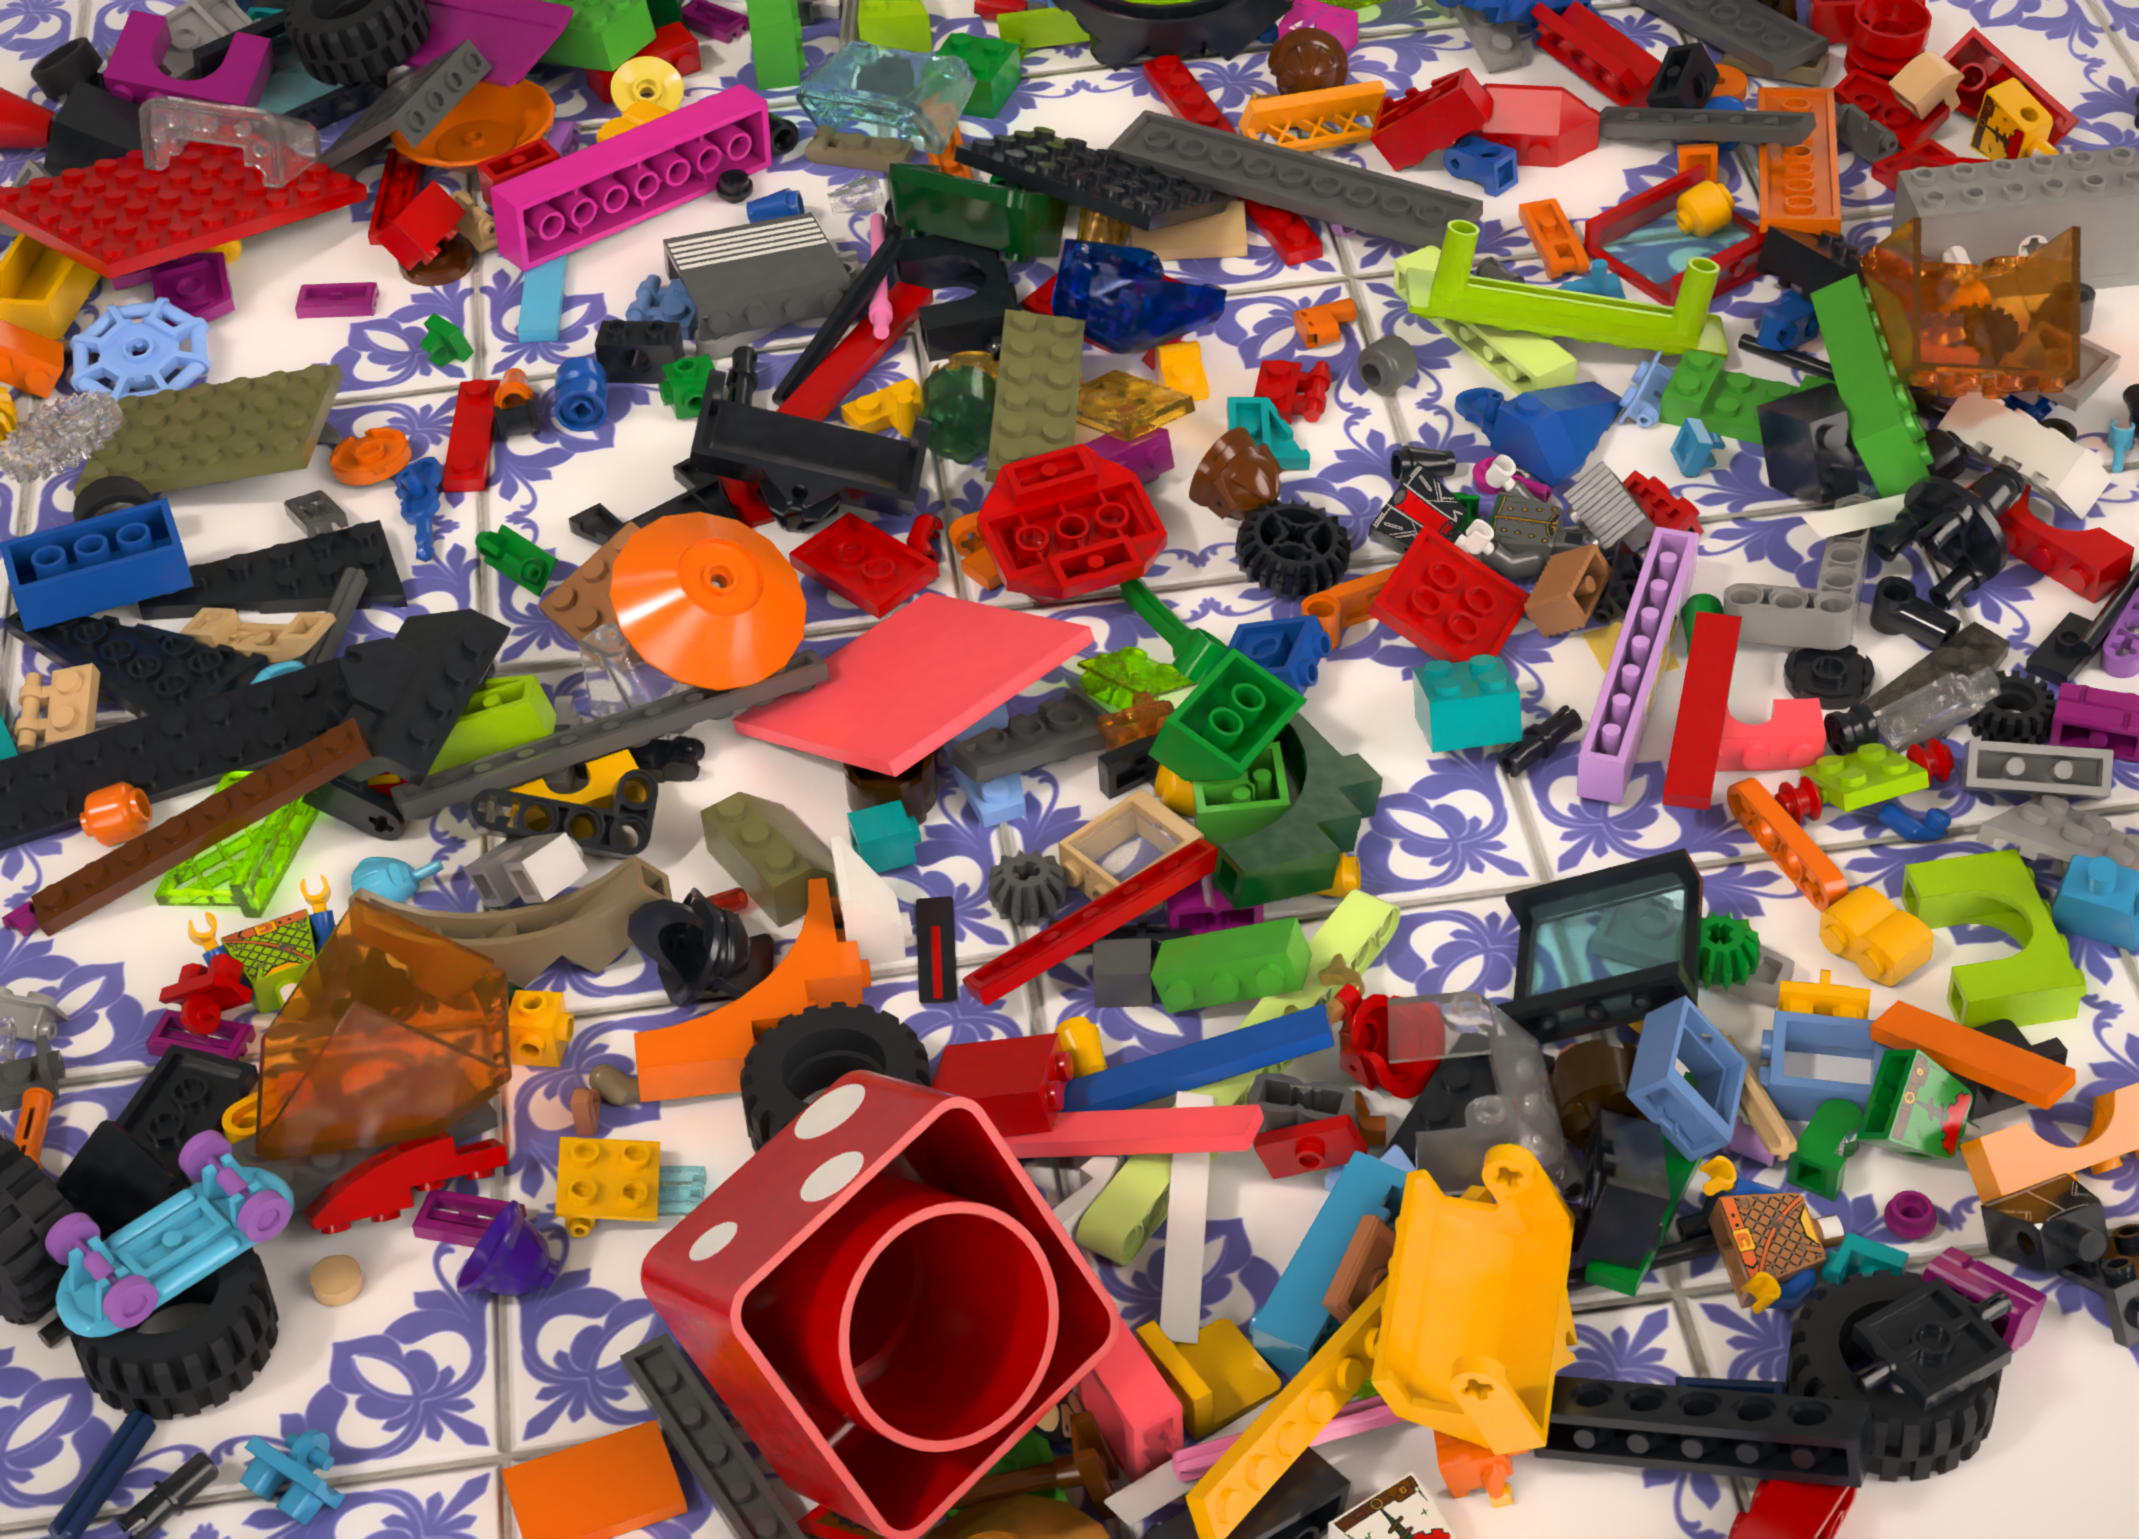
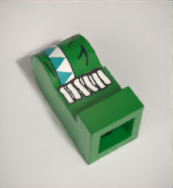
M1832 1099L1824 1102L1819 1107L1797 1141V1151L1790 1153L1787 1183L1833 1202L1836 1200L1843 1188L1846 1160L1858 1151L1860 1141L1856 1140L1863 1115L1856 1104L1848 1100Z

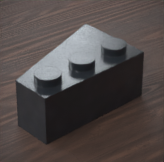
M1770 225L1755 271L1762 275L1778 276V284L1784 288H1790L1792 283L1802 288L1801 298L1812 304L1810 293L1856 273L1863 288L1871 285L1877 297L1884 275L1872 266V260L1858 254L1859 249L1846 244L1844 236L1838 233L1822 230L1820 235Z

